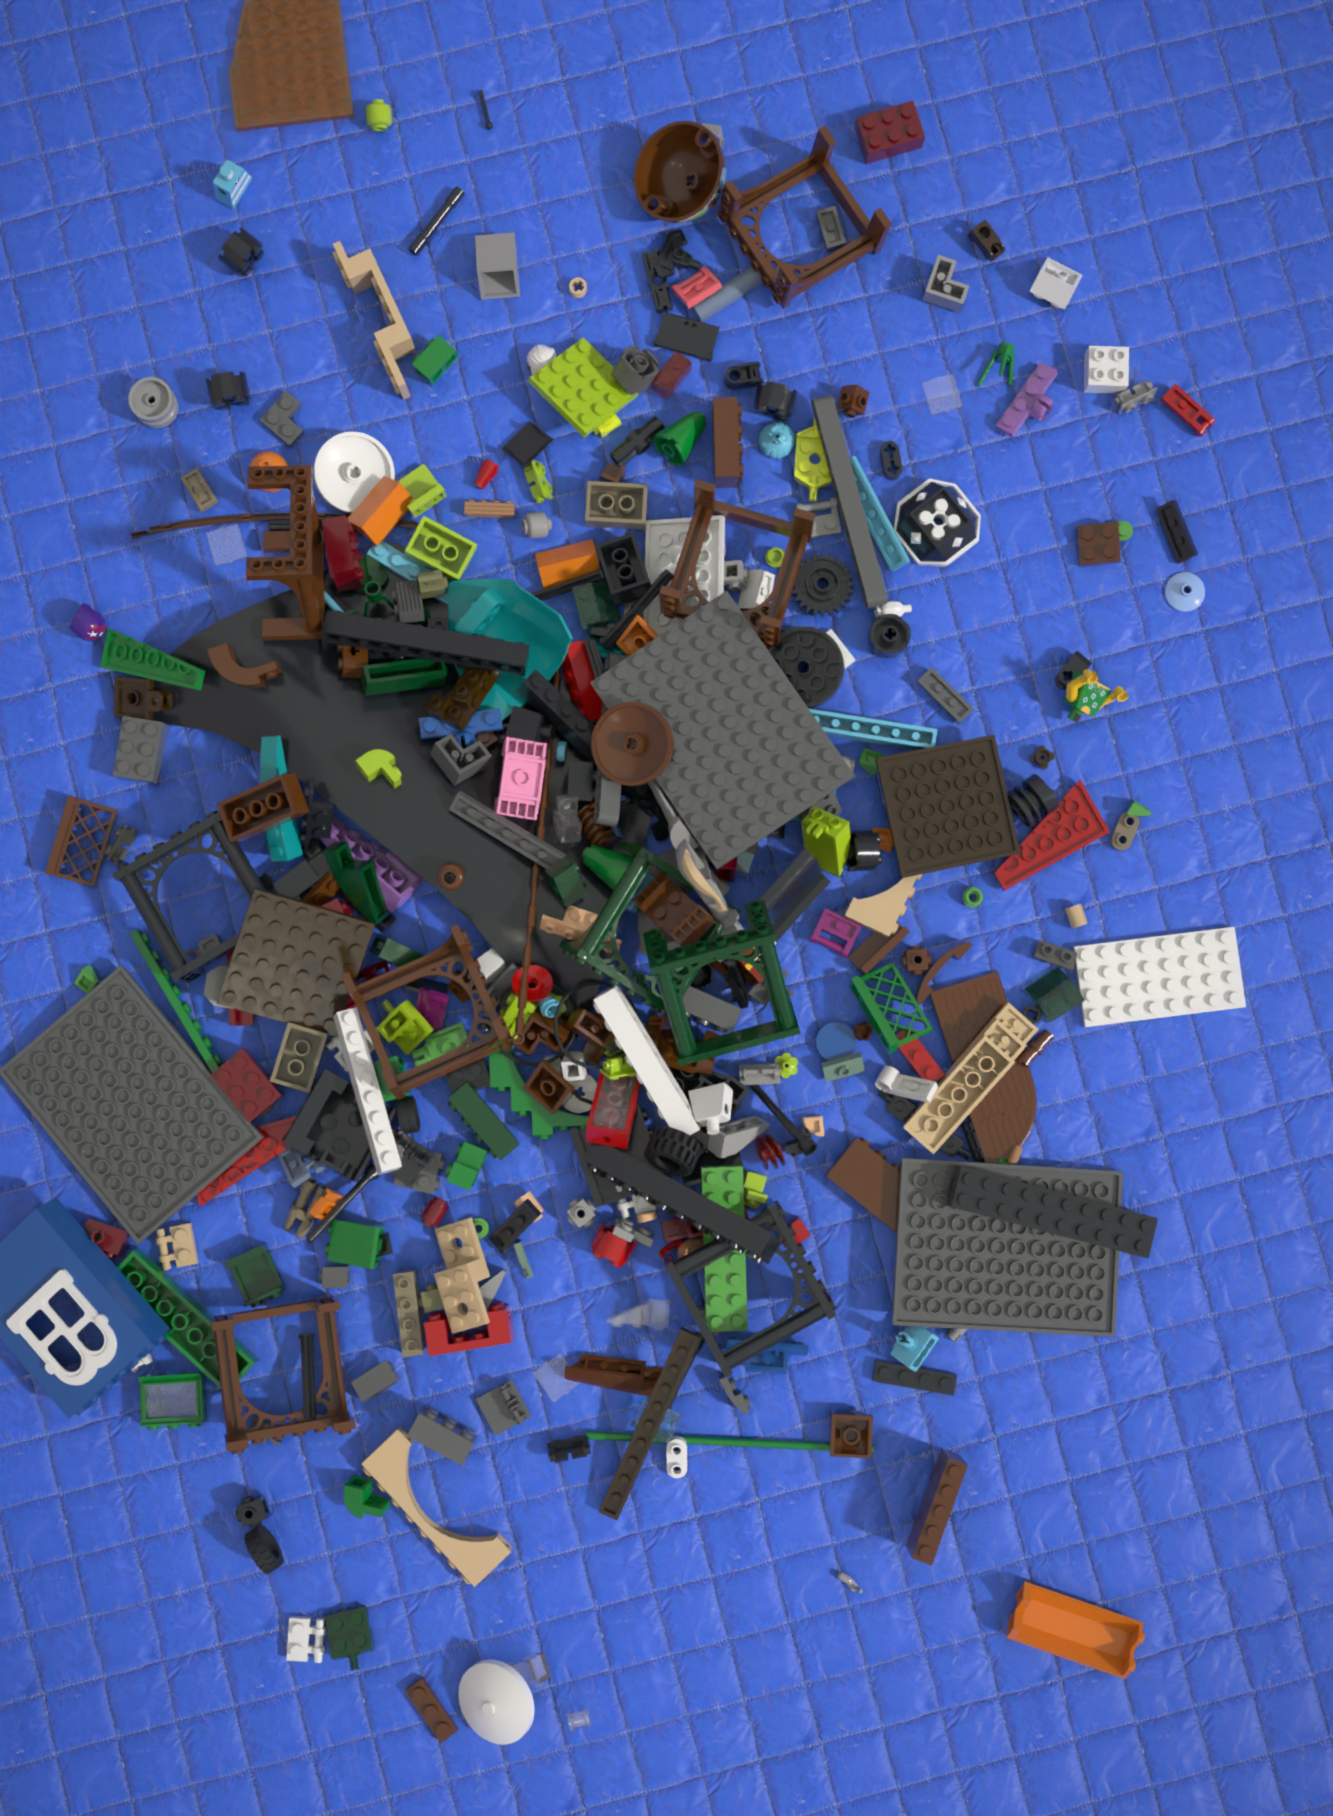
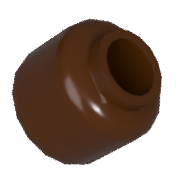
M447 862L442 865L437 873L438 883L447 890L459 888L465 879L464 869L455 862Z

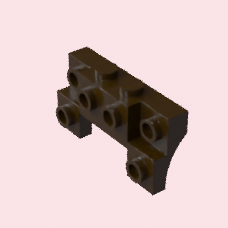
M457 665L458 668L465 671L447 697L436 694L432 696L424 708L425 713L447 723L454 729L463 731L502 672Z

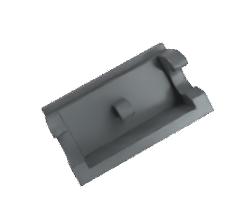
M385 1360L352 1381L351 1384L361 1402H368L402 1379L392 1363Z

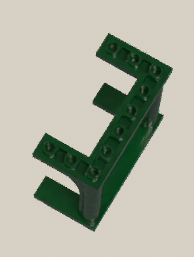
M622 841L619 848L634 858L591 926L573 941L568 942L562 939L559 947L564 949V955L584 966L587 963L592 965L593 968L591 970L600 976H603L605 973L610 977L608 981L618 987L620 984L626 986L625 991L634 997L637 994L643 998L642 1002L667 1017L661 994H658L655 989L657 982L655 975L638 973L631 969L621 958L616 945V928L623 911L651 865L697 894V892L686 881L679 870L645 848ZM726 902L728 908L735 909L738 915L741 911ZM713 917L716 923L698 941L716 938L722 934L725 928H722L719 920ZM607 935H608V936L610 937V939H611L609 943H608V942H603V940L606 941ZM611 948L613 952L610 957L600 958L599 953L602 949ZM613 960L618 961L617 966L614 964H606L612 962ZM684 966L676 968L675 971L685 973L688 971V968ZM700 968L697 971H695L688 979L683 990V996L687 992L688 988L690 987ZM629 972L633 973L632 977H628ZM645 980H649L651 982L650 991L649 986L647 984H644Z
M765 900L753 901L750 904L744 905L750 929L739 930L728 935H720L706 941H698L684 947H676L673 950L668 951L663 927L651 929L643 933L651 974H655L672 1030L680 1066L801 1034L789 992L786 989L774 943L776 942V937ZM754 948L750 955L745 956L742 954L743 950ZM757 956H758V958L760 959L759 961L753 960V959H755ZM724 959L740 960L755 967L764 978L775 1021L696 1042L691 1020L687 1017L683 1004V990L691 975L708 963ZM684 966L688 968V971L685 973L675 971L676 968Z

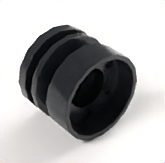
M1032 774L1022 781L1024 790L1019 786H1015L1013 792H1007L1012 812L1028 828L1033 827L1035 821H1041L1040 812L1044 815H1049L1059 807L1058 801L1049 786L1036 774Z

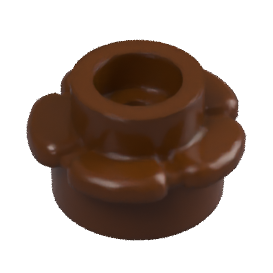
M860 1022L854 1027L856 1039L866 1041L870 1038L872 1027L867 1022Z

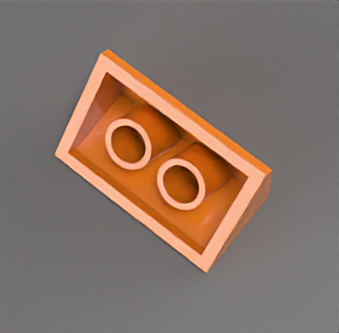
M383 476L347 520L352 522L354 529L378 547L409 510L407 506L413 498L400 482Z
M593 539L535 553L543 589L597 571L600 567Z
M637 615L617 640L616 644L627 656H630L659 635Z

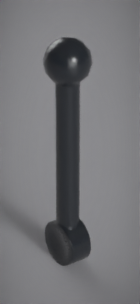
M479 90V95L486 119L485 127L486 129L491 130L493 128V124L490 122L483 90Z

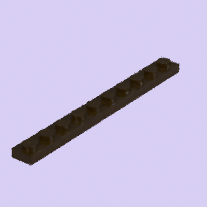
M681 1327L599 1509L600 1513L616 1521L618 1520L699 1341L700 1335Z

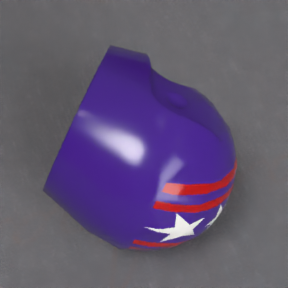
M82 603L74 615L69 629L82 640L94 641L99 639L105 632L106 622L100 612L93 610L90 605Z

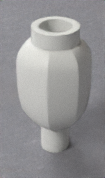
M887 601L885 605L874 607L876 618L885 614H896L901 617L904 613L912 611L911 604L903 605L898 601Z

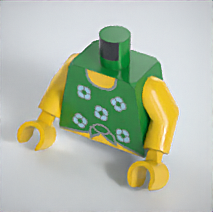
M1086 669L1083 671V674L1075 671L1071 682L1067 684L1066 694L1063 699L1066 704L1072 706L1067 718L1078 723L1083 713L1091 717L1095 716L1099 709L1114 702L1115 699L1119 702L1126 701L1128 694L1120 686L1116 687L1114 693H1112L1111 689L1097 682L1098 676L1095 671L1091 672Z

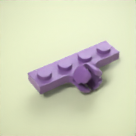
M1040 362L996 424V429L1013 438L1028 417H1034L1040 421L1045 420L1048 417L1045 415V412L1050 414L1053 408V400L1044 395V393L1058 375L1057 370Z

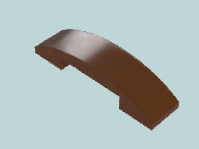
M963 943L948 950L929 967L916 991L915 999L918 1005L933 991L927 984L952 956L956 960H960L973 943Z

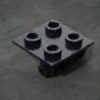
M399 1130L394 1140L402 1167L390 1173L409 1186L421 1169L427 1165L433 1153L402 1130Z

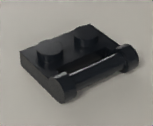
M724 959L723 962L727 967L725 983L727 988L731 989L733 1001H737L741 1009L747 1008L748 984L746 979L742 978L737 968L736 960Z

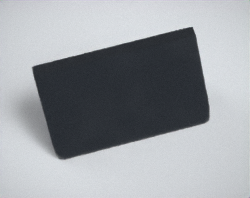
M420 978L405 985L406 990L419 993L421 987L426 991L433 990L447 995L449 991L447 988L448 984L426 978Z

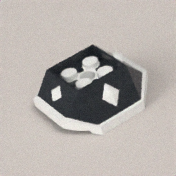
M928 479L897 503L893 529L903 548L917 565L947 567L978 543L981 515L956 484ZM940 518L943 521V525H936L933 519Z

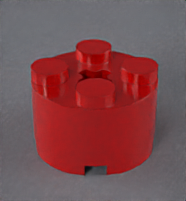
M603 1222L591 1244L593 1249L591 1253L599 1258L605 1257L610 1260L612 1265L621 1268L622 1264H628L638 1241L632 1240L630 1243L612 1234L614 1225L612 1224L609 1228L606 1227L607 1223Z

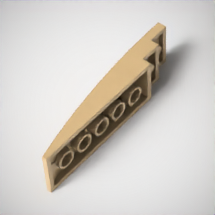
M1006 1002L950 1067L945 1076L937 1083L938 1088L930 1102L923 1101L904 1124L903 1128L934 1154L1015 1063L1014 1060L1027 1046L1026 1043L1039 1029L1009 1002Z

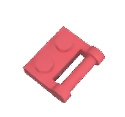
M703 266L699 269L698 273L679 285H673L671 289L676 297L688 308H691L721 289L722 285L710 270Z

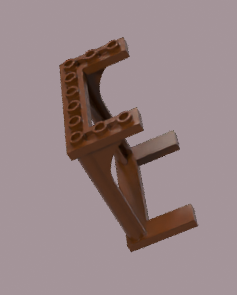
M825 125L818 129L810 156L766 182L746 191H738L732 180L724 184L718 209L720 221L727 225L731 237L737 240L743 255H747L755 272L759 271L763 285L770 289L775 303L780 304L782 309L790 305L792 298L872 251L874 255L880 252L892 225L881 208L874 211L869 221L830 163L836 141ZM819 173L861 236L816 263L802 266L785 263L773 256L761 239L759 230L761 214L767 204L774 198ZM755 208L757 209L756 214L752 212ZM749 217L754 220L755 224L746 226L742 223L741 219ZM749 231H753L755 236L752 237ZM770 263H774L777 266L775 270Z
M312 465L248 467V489L288 488L290 490V531H263L264 553L290 552V556L246 557L247 581L275 580L288 586L296 593L302 618L262 619L263 641L323 639L322 628L325 621V540L323 530H320L313 495Z
M696 479L694 484L695 511L672 582L669 587L661 586L659 592L660 611L667 618L674 619L676 617L684 620L700 609L701 606L709 603L697 586L695 570L712 515H723L725 519L790 537L772 592L760 605L750 610L741 611L766 647H778L784 615L807 542L810 543L812 538L815 513L795 508L793 521H786L717 501L716 485ZM689 585L694 588L693 591L685 593L686 590L688 591ZM692 596L699 598V602L695 606H686L685 602L688 598ZM763 608H768V610L766 611V614H768V616H765V614L761 611ZM752 614H757L761 618L759 626H754L751 623L750 616Z
M458 924L450 928L452 932L450 938L436 950L358 985L349 972L341 975L349 995L356 1003L383 1067L381 1071L388 1088L397 1100L404 1098V1093L499 1050L503 1049L504 1052L512 1050L510 1045L512 1043V1036L501 1012L496 1013L495 1011L496 1000L493 994L488 995L486 990L489 987L485 976L480 977L478 972L481 969L477 957L472 959L470 951H473V948L465 930H460ZM458 962L463 963L464 969L462 973L458 976L453 975L452 969L454 965ZM448 964L447 971H441L440 968L446 967L445 965ZM469 971L467 977L468 980H470V982L465 983L463 981V978L467 975V972ZM442 976L454 980L467 991L473 1003L474 1021L469 1035L454 1050L396 1075L366 1002L423 977ZM473 995H479L478 999H473ZM482 1011L485 1012L483 1013L486 1018H490V1020L480 1019L479 1013ZM483 1023L491 1027V1032L489 1034H481L478 1032L477 1026ZM475 1035H476L479 1039H483V1040H481V1041H479V1042H478V1039H477L474 1043H472V1037L475 1036Z
M335 1296L210 1317V1324L215 1338L226 1427L224 1438L227 1452L231 1451L232 1454L245 1452L244 1449L249 1448L248 1441H251V1444L264 1442V1438L272 1437V1440L285 1438L286 1434L293 1433V1436H300L306 1434V1431L313 1429L314 1432H322L327 1430L326 1427L331 1426L334 1432H338L339 1435L351 1433V1429H356L355 1420L347 1410L335 1311L341 1310L340 1301ZM316 1310L323 1364V1377L320 1388L316 1393V1403L321 1402L325 1404L327 1413L324 1415L316 1413L315 1418L305 1419L303 1417L304 1407L284 1415H273L260 1411L246 1399L240 1386L233 1323ZM327 1391L326 1397H329L330 1401L321 1398V1394ZM241 1406H247L249 1410L241 1417V1412H243ZM251 1414H257L259 1416L257 1424L254 1427L248 1428L246 1426L247 1418ZM285 1417H289L290 1421L284 1422ZM264 1419H270V1420H271L270 1425H268V1423H266V1424H264V1425L261 1427L262 1421H263Z

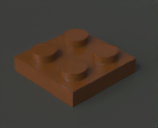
M1118 521L1077 526L1080 567L1121 563Z

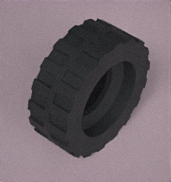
M262 1524L258 1525L245 1534L244 1540L247 1550L263 1573L269 1574L283 1565L284 1557L279 1544Z

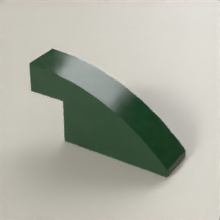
M335 841L325 848L323 853L326 861L346 896L369 921L375 922V925L380 923L389 913L373 862L353 860L348 842Z

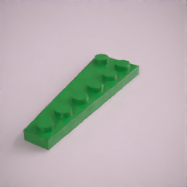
M107 629L100 664L101 668L201 691L205 670L119 631Z

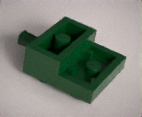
M366 1606L325 1616L331 1659L336 1661L349 1658L350 1671L359 1669L357 1656L375 1651L373 1631L370 1628Z

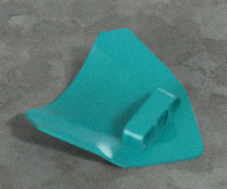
M511 579L452 581L447 588L449 631H459L469 635H482L492 639L500 638L505 641L522 642L530 645V656L525 676L501 673L477 709V711L500 708L503 722L511 715L513 706L521 708L527 703L516 691L523 681L535 669L549 681L564 661L573 637L560 613ZM455 664L456 670L461 677L465 670L458 668Z

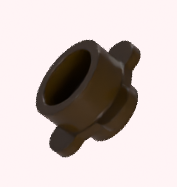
M1040 745L1037 747L1036 753L1031 755L1030 760L1033 763H1037L1040 769H1046L1048 763L1054 759V753L1045 749V746Z

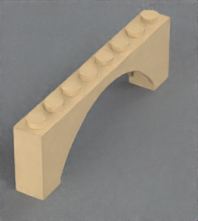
M922 874L902 878L896 885L880 894L863 899L853 897L844 917L886 938L890 934L894 935L899 926L896 921L899 916L903 917L907 906L904 904L907 898H912L916 889L913 885L916 879L920 880Z
M400 1425L362 1462L364 1466L362 1469L369 1477L373 1476L376 1479V1484L381 1491H387L392 1497V1503L396 1507H401L406 1512V1518L411 1523L415 1522L420 1527V1533L425 1538L429 1537L432 1540L436 1551L440 1554L444 1553L448 1558L447 1562L453 1569L457 1568L462 1573V1579L467 1584H472L475 1587L511 1553L512 1546L499 1532L495 1536L471 1537L450 1532L433 1522L424 1513L414 1497L409 1481L408 1457L410 1446L414 1440L407 1436L408 1433Z

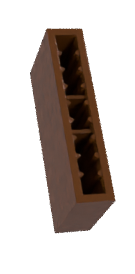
M854 1137L826 1172L825 1176L896 1232L900 1167L894 1162L890 1165L885 1161L887 1156L878 1149L876 1152L870 1149L869 1146L871 1144L863 1137L860 1139Z
M943 1448L940 1450L906 1544L913 1559L931 1566L968 1467L961 1455Z

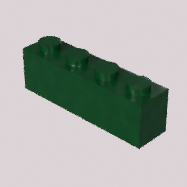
M421 658L365 665L362 668L361 682L365 696L442 686L445 684L447 669L444 662Z
M465 1081L448 1096L450 1108L454 1112L457 1110L463 1116L461 1118L462 1122L468 1128L472 1126L476 1131L474 1133L475 1137L480 1143L485 1142L489 1146L487 1151L494 1159L498 1157L501 1161L520 1145L517 1138L468 1081Z

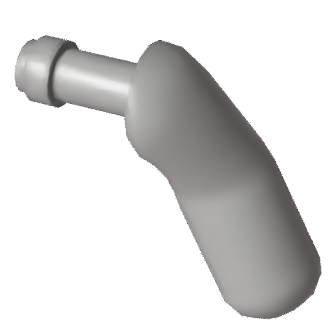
M844 1572L838 1573L837 1578L846 1583L851 1591H857L859 1594L862 1593L863 1590L858 1587L857 1583Z

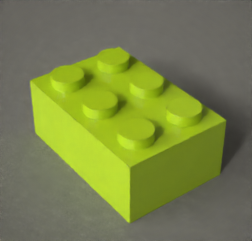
M423 516L405 549V556L433 571L442 570L443 576H447L451 581L461 580L477 550L478 544Z

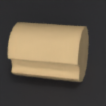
M1081 904L1065 909L1071 929L1088 924Z

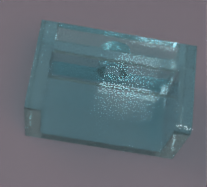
M644 1397L639 1404L631 1426L637 1427L649 1400L648 1398ZM668 1408L655 1437L668 1443L673 1437L681 1414Z

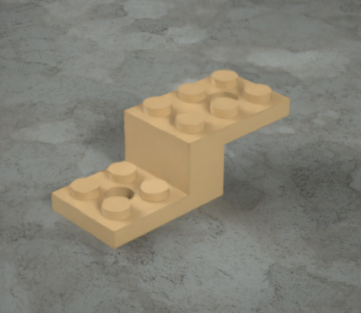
M472 1217L436 1228L435 1232L446 1269L434 1273V1277L452 1334L490 1323L478 1285L479 1281L490 1277ZM457 1238H459L462 1241L461 1248L458 1247L456 1244ZM462 1303H465L467 1305V1313L463 1311Z

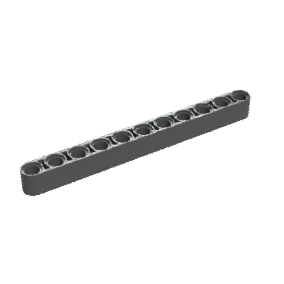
M830 394L811 399L815 422L865 606L869 609L887 604V595L833 396Z

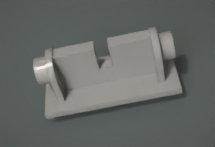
M1143 381L1132 387L1134 395H1132L1129 389L1117 394L1113 400L1116 406L1120 405L1118 414L1124 411L1126 413L1131 412L1136 408V405L1142 402L1146 404L1153 400L1157 387L1152 389L1153 385L1150 381Z
M780 1063L739 1065L740 1082L743 1085L781 1084Z

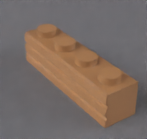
M468 500L464 503L465 517L515 519V503L511 501L500 503V501L488 502L481 500L480 502H475V500Z

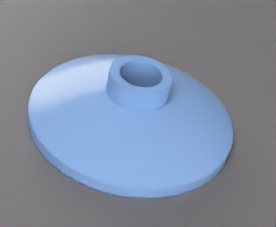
M1181 572L1168 580L1165 587V597L1169 605L1175 610L1189 612L1198 608L1203 602L1205 587L1201 579L1189 572ZM1184 587H1188L1190 593H1185Z

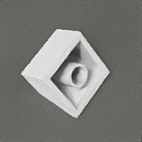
M1047 257L1030 292L1038 299H1045L1051 302V305L1056 308L1065 309L1083 275Z

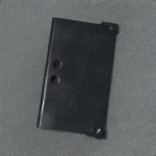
M664 312L654 346L711 362L720 327Z

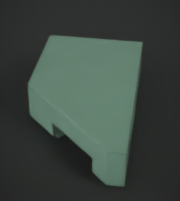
M523 1241L515 1242L513 1246L527 1279L534 1277Z

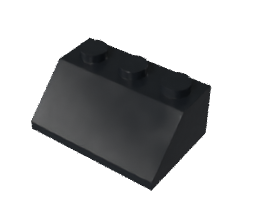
M707 1149L702 1156L699 1155L693 1172L690 1175L682 1176L684 1186L688 1187L701 1183V1167L743 1166L740 1153L738 1152L726 1158H719Z

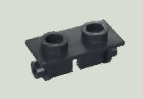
M587 1435L547 1443L550 1462L569 1460L568 1453H572L573 1459L587 1457V1454H591Z

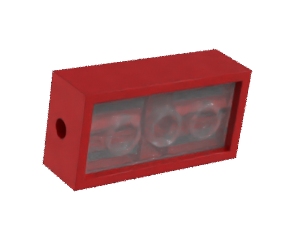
M600 1072L586 1126V1142L627 1149L642 1087L636 1076L619 1077V1079L611 1080Z

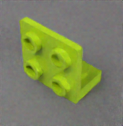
M422 464L398 481L413 498L407 507L414 519L447 497L445 489L441 484H438L425 464Z

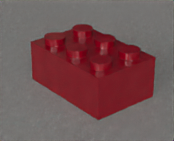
M914 101L856 117L854 129L866 164L913 151L923 146L925 135Z
M345 515L322 520L329 573L337 589L341 592L363 587L362 579H365L363 568L359 564V561H362L360 550L356 546L359 543L357 532L354 531L352 522H348Z
M247 1048L239 1050L210 1075L248 1122L256 1121L285 1096L276 1083L270 1082L271 1077Z

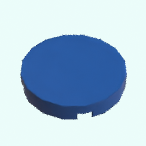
M830 1022L824 1025L816 1036L818 1053L828 1061L852 1055L856 1047V1038L853 1030L841 1022Z

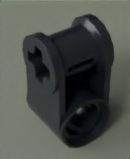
M750 362L729 367L724 379L726 387L736 390L746 387H757L760 381L763 384L764 380L761 378L759 370L761 367L760 362ZM736 375L739 380L733 381L729 376Z
M1077 650L1055 677L1056 685L1061 689H1066L1067 684L1071 682L1074 672L1077 671L1083 674V671L1088 669L1092 662ZM1066 675L1069 677L1067 681L1063 679Z

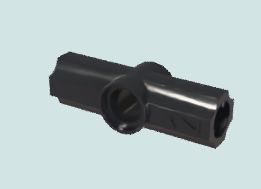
M655 416L640 429L633 430L625 438V441L609 454L613 462L621 468L622 465L628 463L636 455L643 454L651 446L655 435L663 430L665 426Z

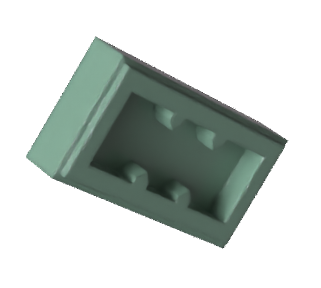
M860 1052L821 1063L825 1082L865 1072Z

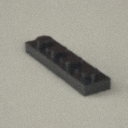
M876 1359L872 1381L953 1396L957 1380V1374L921 1367L915 1372L904 1364Z

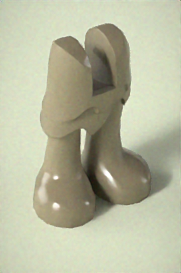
M312 1177L300 1184V1195L296 1202L293 1201L284 1224V1230L289 1232L295 1225L297 1218L303 1221L295 1235L300 1239L308 1233L314 1223L315 1217L309 1213L313 1203L321 1196L325 1197L327 1188L334 1190L326 1185L318 1186L319 1182ZM318 1186L314 1198L307 1210L305 1205L313 1191Z

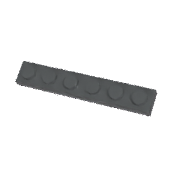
M462 791L457 793L449 808L453 813L546 869H549V867H552L553 864H556V862H559V860L566 856L563 852Z

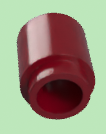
M437 1196L433 1200L430 1199L420 1215L423 1218L421 1222L431 1228L433 1225L438 1226L446 1214L449 1204Z

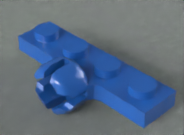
M500 708L476 711L463 731L454 729L435 717L419 718L422 740L442 738L452 734L461 747V741H465L466 748L476 743L475 735L477 733L503 730Z

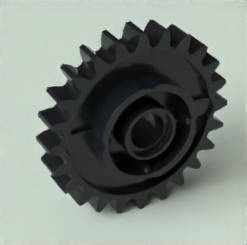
M821 552L818 558L813 553L811 560L806 556L805 563L801 562L793 587L795 590L792 591L791 595L797 596L794 600L795 603L801 602L799 609L807 608L806 614L813 611V617H815L819 612L823 618L825 612H827L831 617L833 610L839 613V607H846L844 601L850 602L851 598L848 595H853L854 591L850 588L854 587L855 583L849 580L853 578V575L847 574L850 571V567L844 568L845 561L839 563L838 556L832 559L831 553L824 557L823 552ZM824 581L828 587L820 589L817 586V582Z

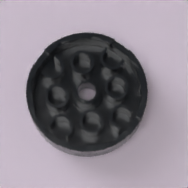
M799 626L790 628L780 633L778 647L767 648L809 709L828 702L841 687L845 673L844 658L837 643L824 631L814 627ZM802 662L809 664V670L806 673H800L798 670V666Z

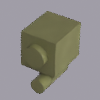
M442 570L417 573L421 599L445 596L448 582L447 576L442 575Z

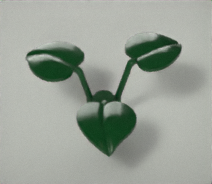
M366 554L359 563L360 567L363 568L365 579H362L363 587L359 589L365 591L367 596L364 614L362 615L358 610H348L345 612L346 614H360L367 617L369 603H378L382 599L394 610V604L381 590V587L388 579V572L381 563ZM423 605L425 621L410 622L405 624H425L428 621V618H431L429 610L426 608V606Z

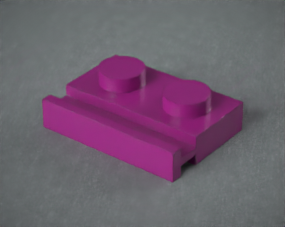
M421 987L416 1009L434 1030L440 1031L444 1026L450 995L433 990L426 991Z

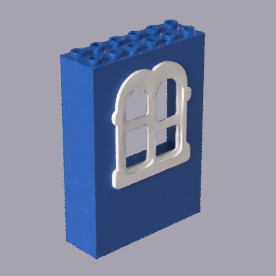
M57 1197L35 1208L0 1242V1339L68 1418L75 1414L80 1416L84 1411L92 1407L98 1401V1398L105 1395L112 1388L111 1386L119 1382L155 1346L166 1339L164 1334L170 1328L102 1249L91 1240L89 1234ZM61 1288H64L84 1311V1316L72 1327H68L48 1303L49 1299ZM38 1310H42L55 1325V1329L43 1340H39L26 1325V1321ZM89 1322H94L104 1335V1345L96 1351L86 1348L77 1337L78 1332ZM60 1335H64L81 1356V1367L77 1371L70 1372L65 1370L48 1351V1346Z

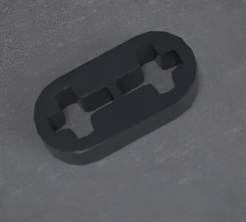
M887 441L880 450L883 473L887 479L896 480L902 473L899 447L895 442ZM887 447L894 450L892 458H889V453L885 452ZM891 463H893L894 469H898L895 475H893L890 471L888 472V470H890Z

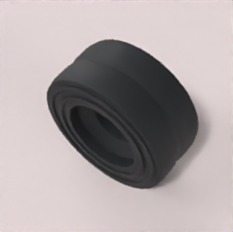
M407 1096L396 1100L400 1129L406 1134L419 1132L420 1119L414 1096Z

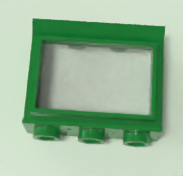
M201 1370L197 1373L182 1371L177 1374L163 1372L157 1375H148V1373H143L138 1376L140 1386V1427H147V1430L159 1429L160 1426L165 1425L169 1429L179 1428L182 1424H188V1427H199L201 1423L207 1420L205 1374Z

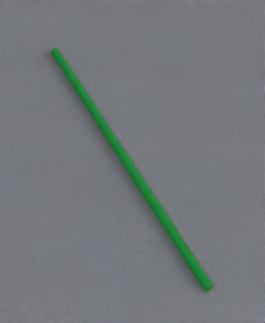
M586 1431L588 1440L630 1442L634 1434ZM656 1434L653 1443H667L671 1437L680 1436L686 1440L687 1444L830 1451V1442ZM872 1444V1453H874V1445H873V1444Z

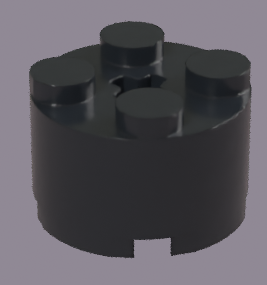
M241 227L239 228L240 233L235 231L227 239L222 247L225 252L223 256L219 254L218 259L238 276L243 275L247 277L252 270V263L255 260L258 262L263 257L264 251L261 250L263 244Z
M233 371L211 376V381L208 378L206 379L211 405L218 407V410H227L232 404H237L238 406L249 404L251 396L245 372L239 371V375H234Z
M760 381L753 408L757 410L756 414L768 416L769 413L776 415L775 418L778 420L787 421V418L792 416L797 391L793 389L792 393L788 391L789 386L768 381L766 385H763L762 381Z
M896 614L880 616L872 624L868 633V644L872 652L882 658H894L900 655L910 641V627L907 622ZM887 633H890V636H893L891 640H889L888 637H885Z
M872 830L850 831V849L845 863L847 866L845 870L848 872L874 870L877 865L882 863V855L879 853V834L874 833Z

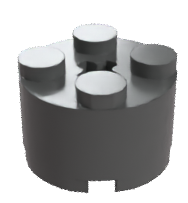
M638 346L627 347L612 372V377L630 395L647 391L659 372V363L656 357L646 349H643V351L637 349Z

